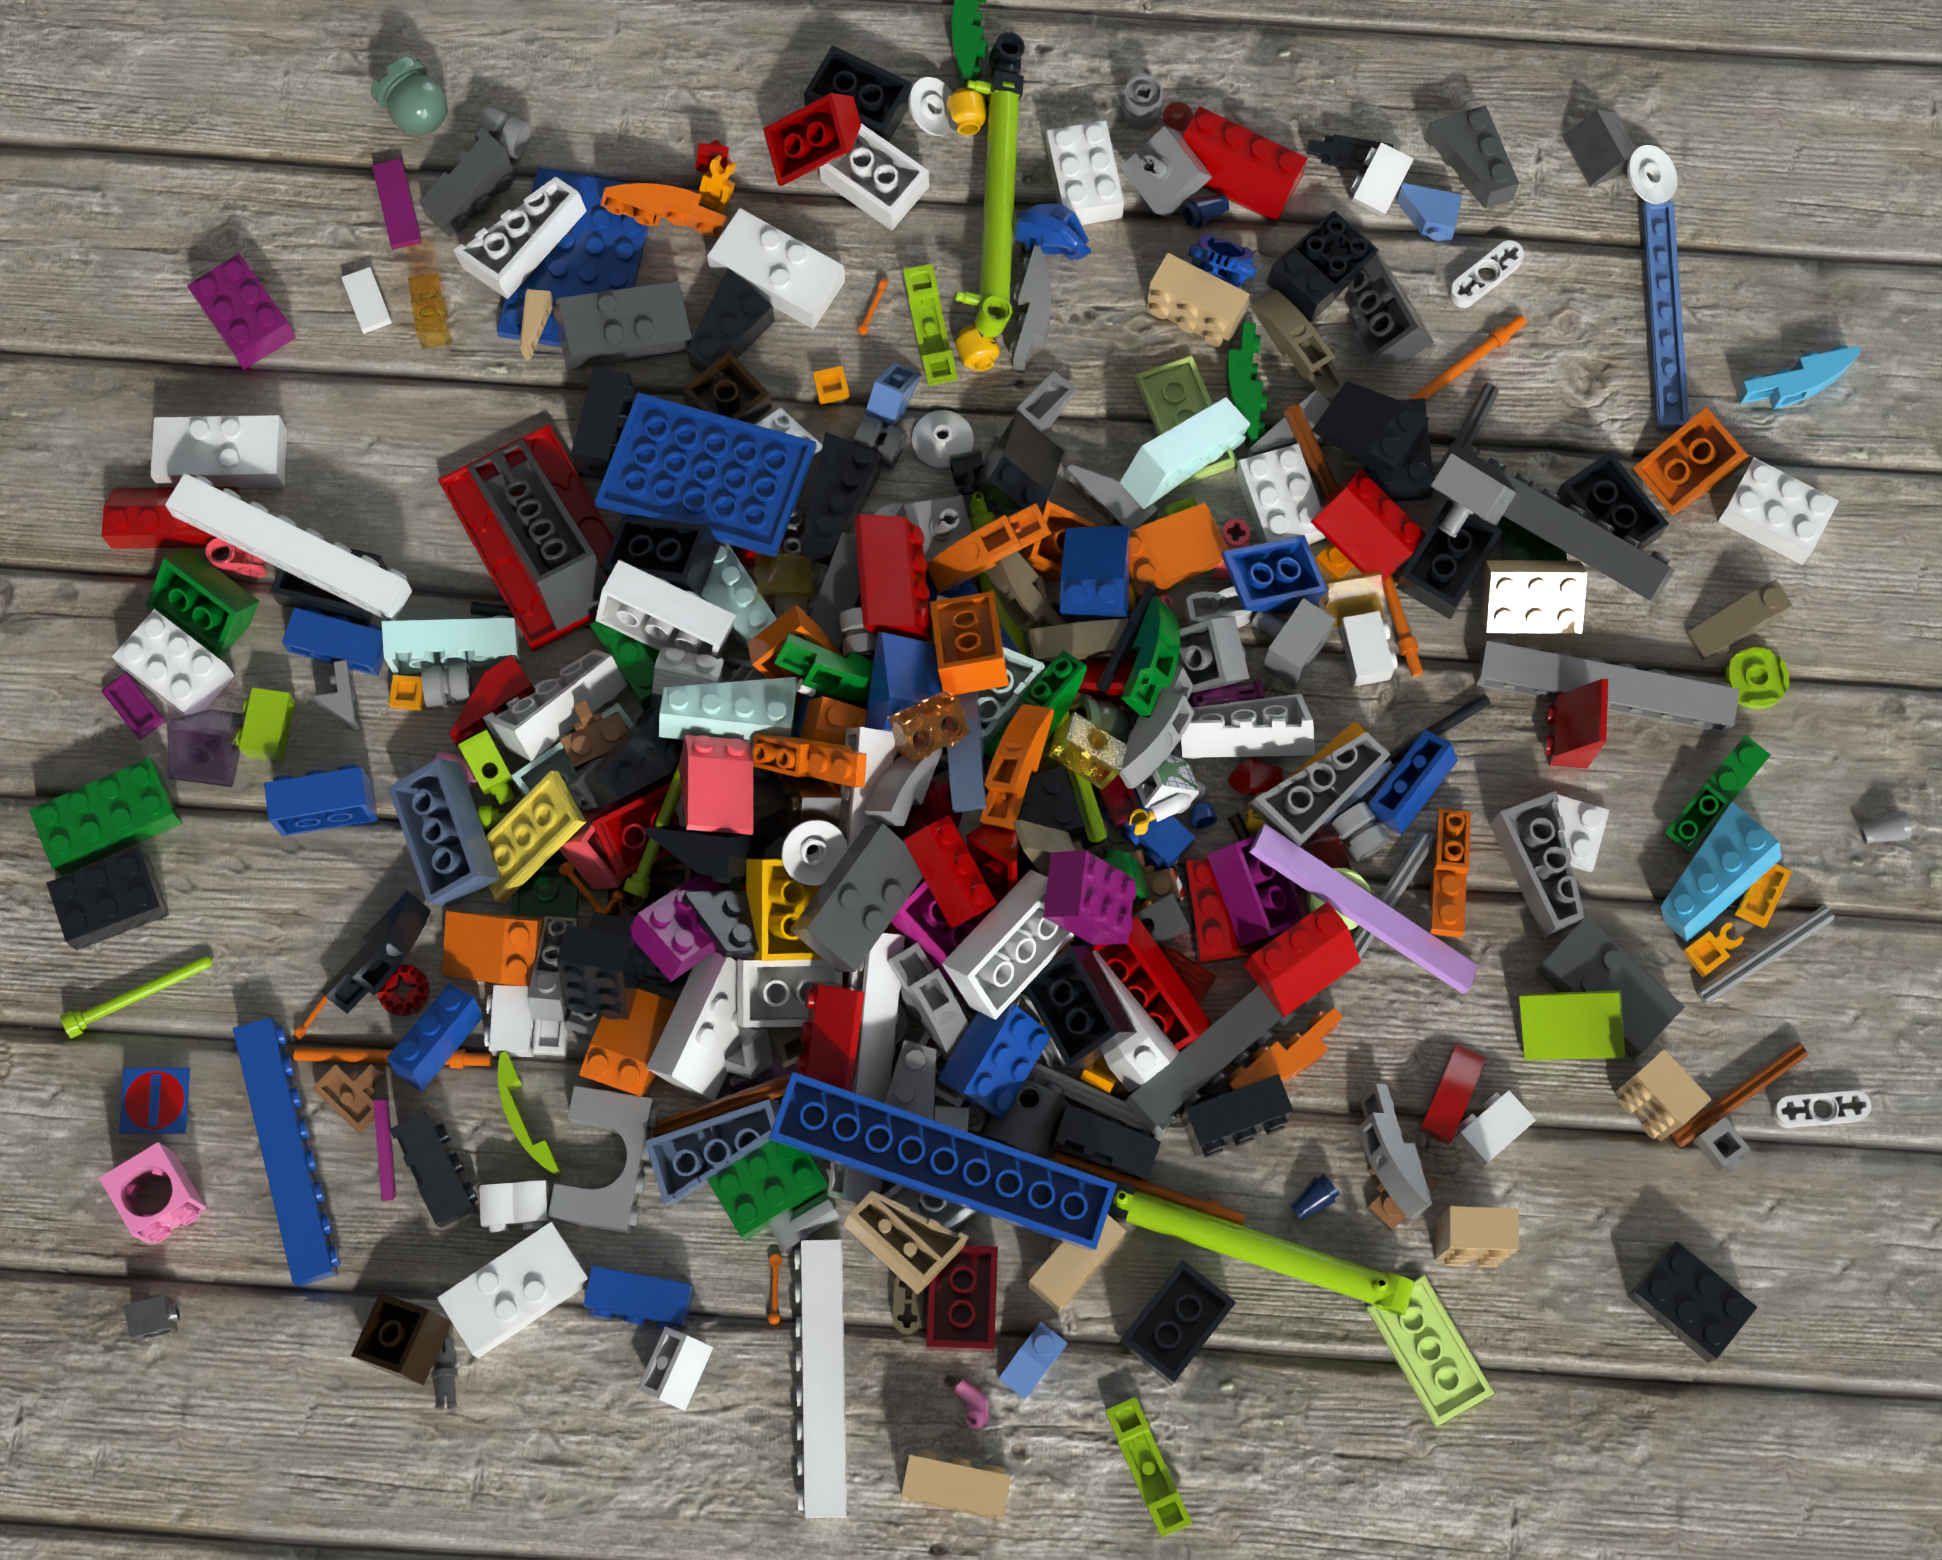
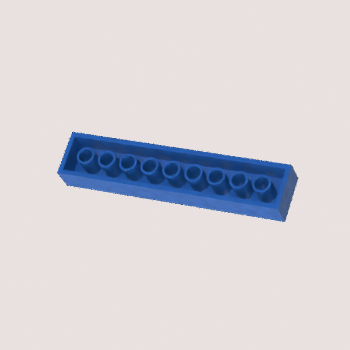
M792 1072L768 1139L1090 1251L1097 1248L1117 1186L1116 1183Z

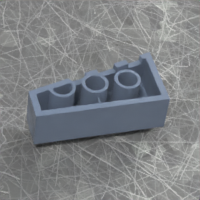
M768 1099L645 1141L664 1205L678 1203L708 1183L707 1179L770 1142L768 1139L780 1107L779 1100Z

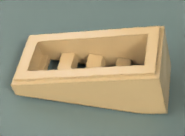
M529 289L526 291L520 338V349L524 359L531 360L552 311L554 301L550 291Z

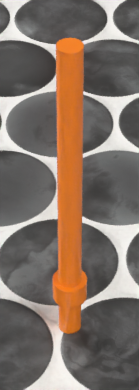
M1519 314L1503 327L1498 326L1489 333V338L1408 399L1425 398V401L1494 348H1501L1509 342L1510 336L1527 324L1526 319Z
M1390 575L1381 586L1399 637L1397 644L1400 653L1406 658L1411 676L1418 677L1424 674L1417 654L1419 647L1416 638L1411 636L1392 575Z
M295 1048L293 1057L294 1061L389 1063L387 1057L393 1050ZM457 1049L444 1065H450L454 1069H465L466 1066H491L492 1053L466 1052V1049Z
M1055 1152L1052 1162L1080 1168L1101 1179L1111 1182L1116 1180L1134 1186L1137 1191L1239 1225L1243 1224L1245 1214L1221 1207L1220 1202L1211 1199L1204 1201L1061 1152Z

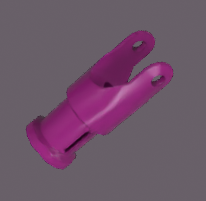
M1257 679L1252 684L1239 686L1230 684L1196 692L1192 697L1191 707L1264 698L1262 682L1260 679Z

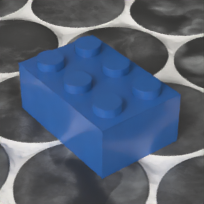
M343 765L338 767V771L326 773L324 770H312L307 772L306 776L295 778L290 775H282L273 778L271 782L264 783L268 820L282 837L378 821L374 785L363 768L357 767V765Z
M1012 1003L996 1020L978 1011L939 1075L938 1080L975 1107L1002 1120L1051 1036L1045 1027Z

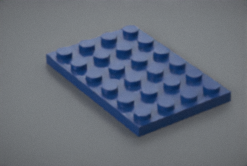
M538 167L532 193L554 177H557L579 192L587 211L509 299L505 298L497 333L499 337L520 340L527 289L550 291L554 304L538 344L561 347L553 313L557 299L635 287L649 226L639 224L634 218L627 215L613 214L605 207L600 206L606 187L632 183Z
M637 392L595 499L596 507L627 516L707 525L715 539L719 542L776 557L817 448L816 441Z

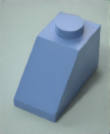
M1402 183L1397 203L1421 235L1429 236L1437 241L1452 240L1457 225L1462 194Z
M894 362L875 381L865 415L883 421L884 425H894L903 416L922 373Z
M1040 1322L998 1379L1025 1400L1064 1351L1068 1343Z

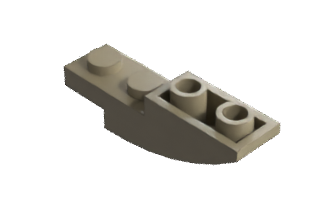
M1276 289L1252 303L1250 307L1283 357L1289 356L1311 392L1317 390L1327 400L1335 397L1345 384V381L1332 362L1336 357L1306 317Z
M1018 551L995 562L996 566L987 570L989 579L1000 602L1022 633L1030 626L1034 629L1067 624L1065 619L1058 615L1046 601L1045 596L1032 585V582L1039 576L1033 570L1032 565Z

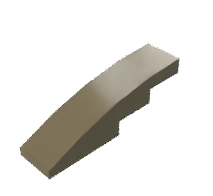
M1130 619L1088 621L1028 629L1033 659L1039 662L1052 661L1062 650H1065L1078 660L1095 657L1096 661L1109 659ZM1136 636L1126 655L1137 654L1132 649Z

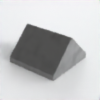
M1596 110L1563 136L1590 188L1627 173L1629 157L1637 149L1618 113Z

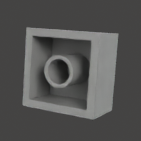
M1167 126L1162 127L1120 166L1154 213L1169 217L1213 177L1180 133Z
M1451 453L1431 487L1453 499L1451 502L1454 503L1438 528L1456 538L1457 533L1469 514L1473 515L1474 513L1497 525L1517 492Z
M962 495L903 504L895 515L905 517L915 526L921 528L925 538L923 552L926 563L972 533Z
M1304 598L1285 623L1268 612L1258 611L1250 625L1274 639L1268 648L1263 669L1295 688L1329 639L1336 618Z
M1235 616L1209 619L1180 629V649L1177 666L1184 668L1194 686L1190 695L1250 679L1245 661L1246 651L1241 644Z

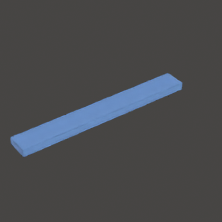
M1644 201L1641 209L1656 431H1677L1689 421L1674 201H1666L1660 204Z

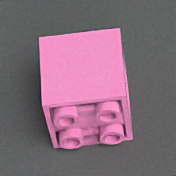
M160 1142L155 1143L99 1178L130 1234L148 1244L150 1242L156 1244L165 1240L171 1235L170 1230L180 1224L185 1226L194 1222L201 1216L199 1212L207 1208L176 1153ZM157 1176L170 1179L172 1183V1196L167 1206L155 1215H141L138 1208V1197L143 1186Z

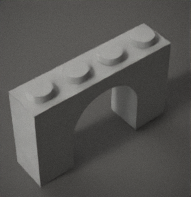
M574 1086L568 1113V1119L571 1124L602 1128L616 1133L625 1143L627 1160L621 1175L612 1184L600 1189H584L554 1184L547 1216L551 1221L630 1234L632 1226H637L640 1216V1206H636L638 1193L643 1194L647 1174L642 1173L644 1160H650L645 1141L649 1139L650 1129L655 1128L659 1118V1109L655 1108L652 1098Z

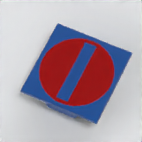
M124 1068L119 1134H186L191 1068Z

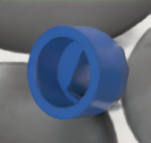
M1198 802L1191 809L1190 819L1193 827L1196 829L1212 826L1218 820L1214 808L1207 802Z

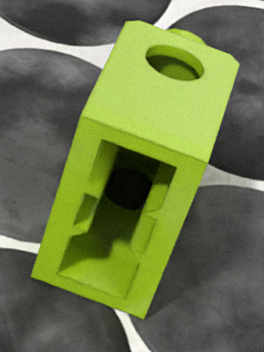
M487 730L458 744L485 796L492 794L499 808L516 800L509 787V784L513 782L511 774ZM492 769L497 771V775L494 778H487L486 774Z

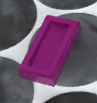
M127 671L101 690L140 741L166 722Z

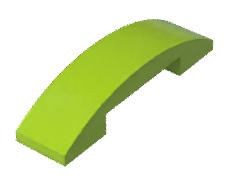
M933 263L903 269L911 318L927 385L929 387L958 381L954 357L950 349L939 299V289Z
M507 1051L500 1053L498 1062V1088L507 1121L518 1141L529 1155L555 1177L561 1176L563 1174L546 1140L537 1144L533 1142L512 1094V1091L522 1087L523 1083L511 1056Z
M1131 1398L1106 1409L1105 1413L1118 1445L1160 1537L1163 1538L1192 1525L1191 1518L1179 1491L1177 1492L1137 1398Z

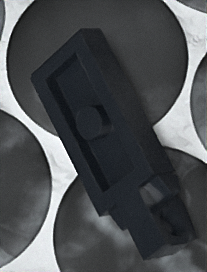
M1336 134L1333 136L1326 135L1324 142L1309 140L1306 154L1320 156L1321 163L1328 164L1331 167L1366 172L1368 166L1363 163L1371 147L1377 149L1381 142ZM1384 143L1393 148V144Z

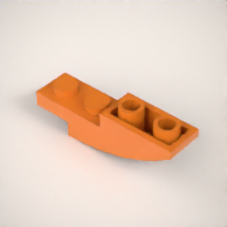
M632 183L606 187L600 206L605 207L609 212L616 215H627L645 226L653 225L658 227L661 217H663L673 225L687 226L695 229L702 236L716 237L718 239L727 218L723 214L699 206L702 194L683 188L653 183Z
M1037 503L1010 517L1004 515L962 538L927 563V570L940 594L996 566L995 562L1052 533Z
M1022 704L1009 723L995 752L984 784L989 789L986 797L987 809H983L980 818L984 825L1010 830L1015 829L1013 822L1018 819L1031 771L1037 772L1054 715L1053 709Z
M754 734L753 767L794 777L808 776L854 788L865 787L867 753L853 751L852 747L829 742L770 734Z
M1438 809L1429 911H1431L1430 934L1462 938L1465 932L1466 881L1469 870L1471 811Z
M1335 1008L1328 1013L1324 1010L1320 1011L1309 1022L1312 1026L1310 1030L1304 1035L1297 1032L1286 1042L1287 1050L1278 1041L1271 1047L1267 1043L1264 1044L1253 1054L1252 1057L1255 1061L1247 1069L1241 1065L1228 1077L1231 1083L1228 1085L1227 1091L1237 1090L1279 1074L1281 1081L1284 1082L1310 1067L1325 1055L1328 1047L1321 1040L1340 1023L1343 1016Z

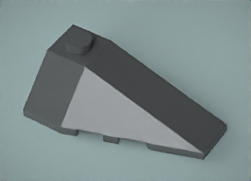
M1377 253L1348 285L1353 306L1350 307L1351 315L1355 320L1356 332H1354L1355 342L1370 366L1409 360L1434 342L1422 320Z

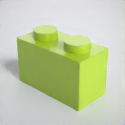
M252 687L250 697L245 698L243 705V714L246 716L244 726L238 729L236 744L245 757L277 762L284 761L296 701L290 693Z

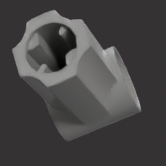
M826 1193L795 1211L790 1209L769 1222L768 1226L782 1251L788 1253L801 1246V1241L809 1240V1236L837 1221L839 1216Z

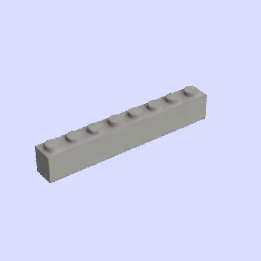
M1502 639L1486 641L1481 651L1476 686L1554 701L1559 694L1600 679H1609L1607 711L1727 734L1735 724L1739 689L1730 687V684L1726 682L1715 681L1706 683L1690 675L1675 677L1667 675V672L1659 669H1651L1649 671L1638 670L1634 665L1627 663L1612 665L1604 663V660L1596 657L1576 658L1571 653L1565 651L1544 652L1537 646L1525 645L1518 647L1510 645V642Z

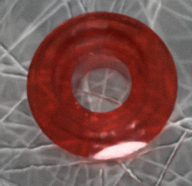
M1181 102L1169 104L1163 112L1164 124L1178 132L1186 130L1193 118L1191 108ZM1179 113L1182 114L1183 117L1176 118L1173 116V114Z

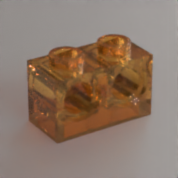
M945 690L888 717L898 752L913 762L927 759L931 756L932 752L942 747L953 746L961 738L970 734L960 699ZM947 717L945 724L941 726L943 720ZM919 731L917 737L913 740L914 734Z

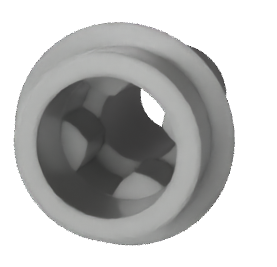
M1893 810L1866 825L1860 826L1865 844L1903 841L1907 836L1912 835L1911 823L1905 810L1900 812Z

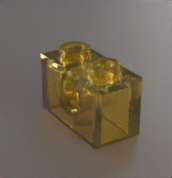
M439 273L408 278L415 331L422 349L453 344L445 289Z
M1074 712L1056 729L1049 756L1100 789H1103L1121 772L1127 745Z

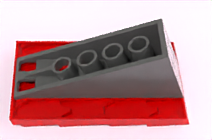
M550 424L438 479L446 497L513 618H515L532 652L596 619L602 589L608 580L601 568L614 537Z

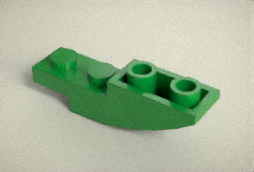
M954 0L952 12V54L955 70L962 88L966 87L968 80H980L982 66H978L980 57L985 58L988 48V40L984 39V27H981L983 11H980L982 3L986 4L988 0Z
M1244 322L1240 350L1229 349L1226 388L1229 401L1250 422V426L1244 434L1246 437L1244 443L1249 449L1257 440L1264 436L1265 422L1260 421V411L1266 412L1268 393H1262L1263 381H1256L1258 363H1252L1253 353L1259 354L1261 335H1255L1256 323Z
M1158 597L1151 598L1132 649L1138 655L1121 697L1141 717L1151 715L1160 689L1170 687L1179 657L1180 628L1177 616Z
M788 633L775 657L774 664L804 676L802 683L804 686L836 697L868 703L874 661L851 651L845 658Z
M1065 650L1061 651L1021 696V699L1027 705L1054 710L1046 741L1069 709L1087 670V666ZM1011 720L984 749L983 753L990 761L993 760L1002 736Z
M1745 735L1664 834L1691 853L1771 754Z

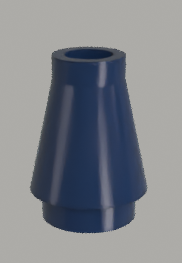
M1223 193L1215 196L1189 199L1187 204H1184L1182 207L1184 220L1191 228H1201L1221 213L1228 211L1229 201Z
M1323 1173L1318 1178L1314 1176L1290 1207L1303 1221L1308 1216L1335 1203L1334 1199L1340 1193Z

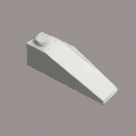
M1094 950L1092 951L1094 957L1137 1033L1104 1055L1110 1070L1130 1093L1169 1065L1180 1052L1097 951Z

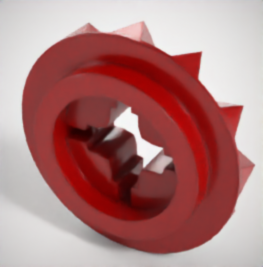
M400 964L376 994L381 1006L387 1012L396 1016H409L418 1012L425 1005L429 997L430 986L427 977L421 970L413 965ZM400 978H402L407 986L414 987L406 991L405 1002L399 993L391 992L399 988Z

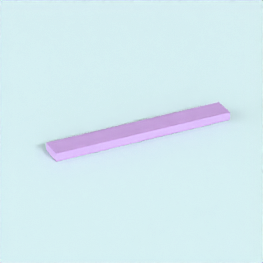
M1264 824L1259 829L1249 853L1323 902L1329 901L1335 910L1462 994L1470 989L1478 968L1477 964L1268 825Z

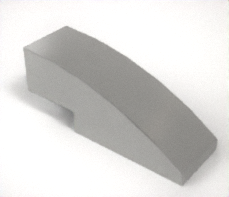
M1053 371L1016 408L1015 414L1019 413L1040 432L1045 434L1071 401L1078 388ZM1012 418L995 435L992 449L995 448Z
M940 746L911 747L891 764L879 780L864 809V812L875 824L883 823L886 826H904L912 805H922L943 751Z

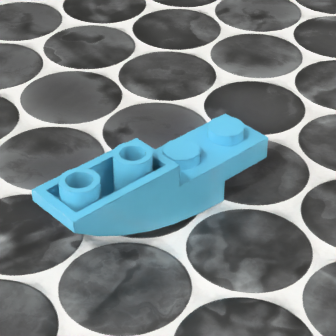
M1841 345L1831 349L1829 352L1820 354L1817 351L1808 352L1800 357L1793 369H1783L1774 375L1766 377L1760 374L1750 376L1744 380L1737 392L1739 403L1745 404L1770 398L1772 408L1777 409L1805 400L1822 391L1843 375L1860 354V346L1848 348L1847 345Z

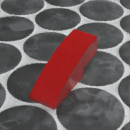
M1455 1044L1429 1102L1430 1105L1418 1129L1419 1132L1447 1145L1452 1142L1486 1059L1485 1057Z

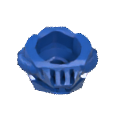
M1038 204L1025 209L1014 220V237L1017 241L1025 243V251L1032 253L1034 245L1041 247L1043 254H1063L1072 261L1082 259L1091 253V249L1086 245L1089 239L1077 216L1063 204Z
M1203 235L1198 239L1196 245L1191 244L1188 249L1187 255L1192 256V265L1237 288L1246 281L1247 277L1254 278L1257 267L1252 264L1254 254L1247 247L1242 248L1238 244L1223 239H1215L1213 235Z

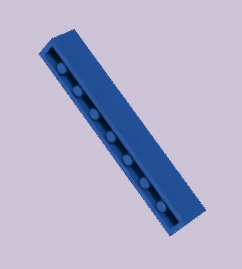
M272 1017L232 1028L292 1283L300 1287L338 1276L336 1266L341 1265V1259L336 1245L331 1246L329 1234L333 1233V1226L329 1214H324L321 1204L322 1201L326 1200L322 1183L316 1182L313 1171L318 1169V1164L314 1151L308 1150L306 1138L310 1137V1130L306 1119H301L298 1107L303 1106L299 1088H293L291 1075H295V1068L291 1056H286L283 1045L288 1043L284 1026L278 1025Z

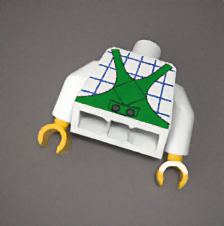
M1170 754L1148 778L1136 786L1144 808L1150 809V811L1147 812L1143 809L1134 810L1130 816L1129 825L1137 823L1134 829L1135 835L1145 834L1150 821L1155 819L1158 822L1174 814L1182 813L1189 808L1193 800H1201L1205 794V784L1195 780L1188 763L1184 759Z

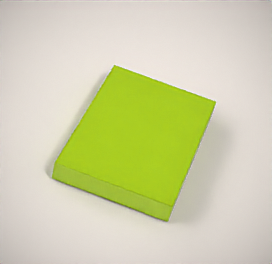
M1620 990L1520 994L1519 1001L1525 1060L1625 1057Z

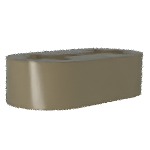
M896 1276L893 1293V1325L901 1334H914L919 1330L923 1321L924 1289L919 1295L912 1290V1300L905 1299V1288L899 1286L900 1282L904 1281ZM905 1304L911 1305V1314L917 1317V1322H911L910 1328H904L903 1322L898 1321V1316H903L905 1313Z

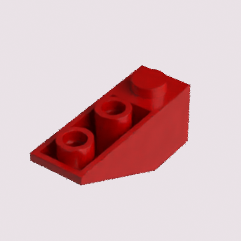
M512 655L484 672L449 733L456 746L479 734L481 730L487 727L483 720L484 716L491 712L497 716L509 709L506 704L507 702L516 697L522 700L535 693L532 683Z

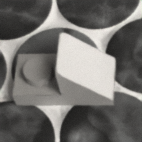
M347 660L334 662L335 673L330 674L333 692L335 693L313 696V699L327 713L351 729L359 730L360 723L353 670Z

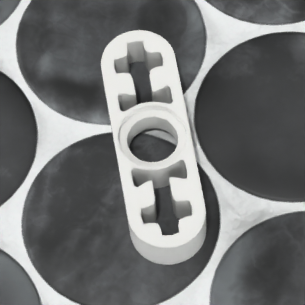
M1508 240L1502 242L1453 282L1449 292L1451 302L1460 308L1470 307L1519 268L1524 257L1522 246L1515 241ZM1505 253L1515 254L1514 259L1508 258L1503 262L1502 266L1499 265ZM1482 268H1489L1494 272L1495 278L1483 280L1479 276L1478 271ZM1473 281L1475 285L1471 288L1469 295L1463 294L1460 296L1458 294L1459 290L1467 289Z
M1858 1090L1786 1096L1776 1102L1772 1115L1775 1122L1784 1128L1854 1123L1867 1117L1872 1105L1869 1097ZM1852 1098H1854L1856 1104H1861L1862 1109L1858 1110L1856 1114L1853 1109H1843L1839 1112V1106L1852 1102ZM1822 1100L1829 1105L1830 1115L1827 1118H1820L1815 1114L1813 1105L1816 1101ZM1787 1104L1793 1110L1801 1109L1805 1106V1113H1798L1791 1120H1789L1788 1115L1782 1114V1110L1787 1107Z

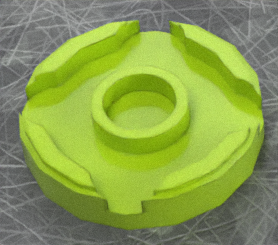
M1752 646L1740 650L1729 661L1725 669L1724 682L1730 684L1732 688L1739 689L1738 704L1749 709L1761 710L1773 706L1784 696L1789 686V671L1785 661L1780 656L1777 657L1771 653L1772 650L1765 647Z

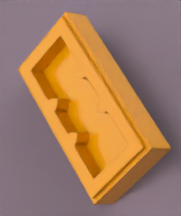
M1776 863L1745 891L1734 915L1765 929L1792 871Z

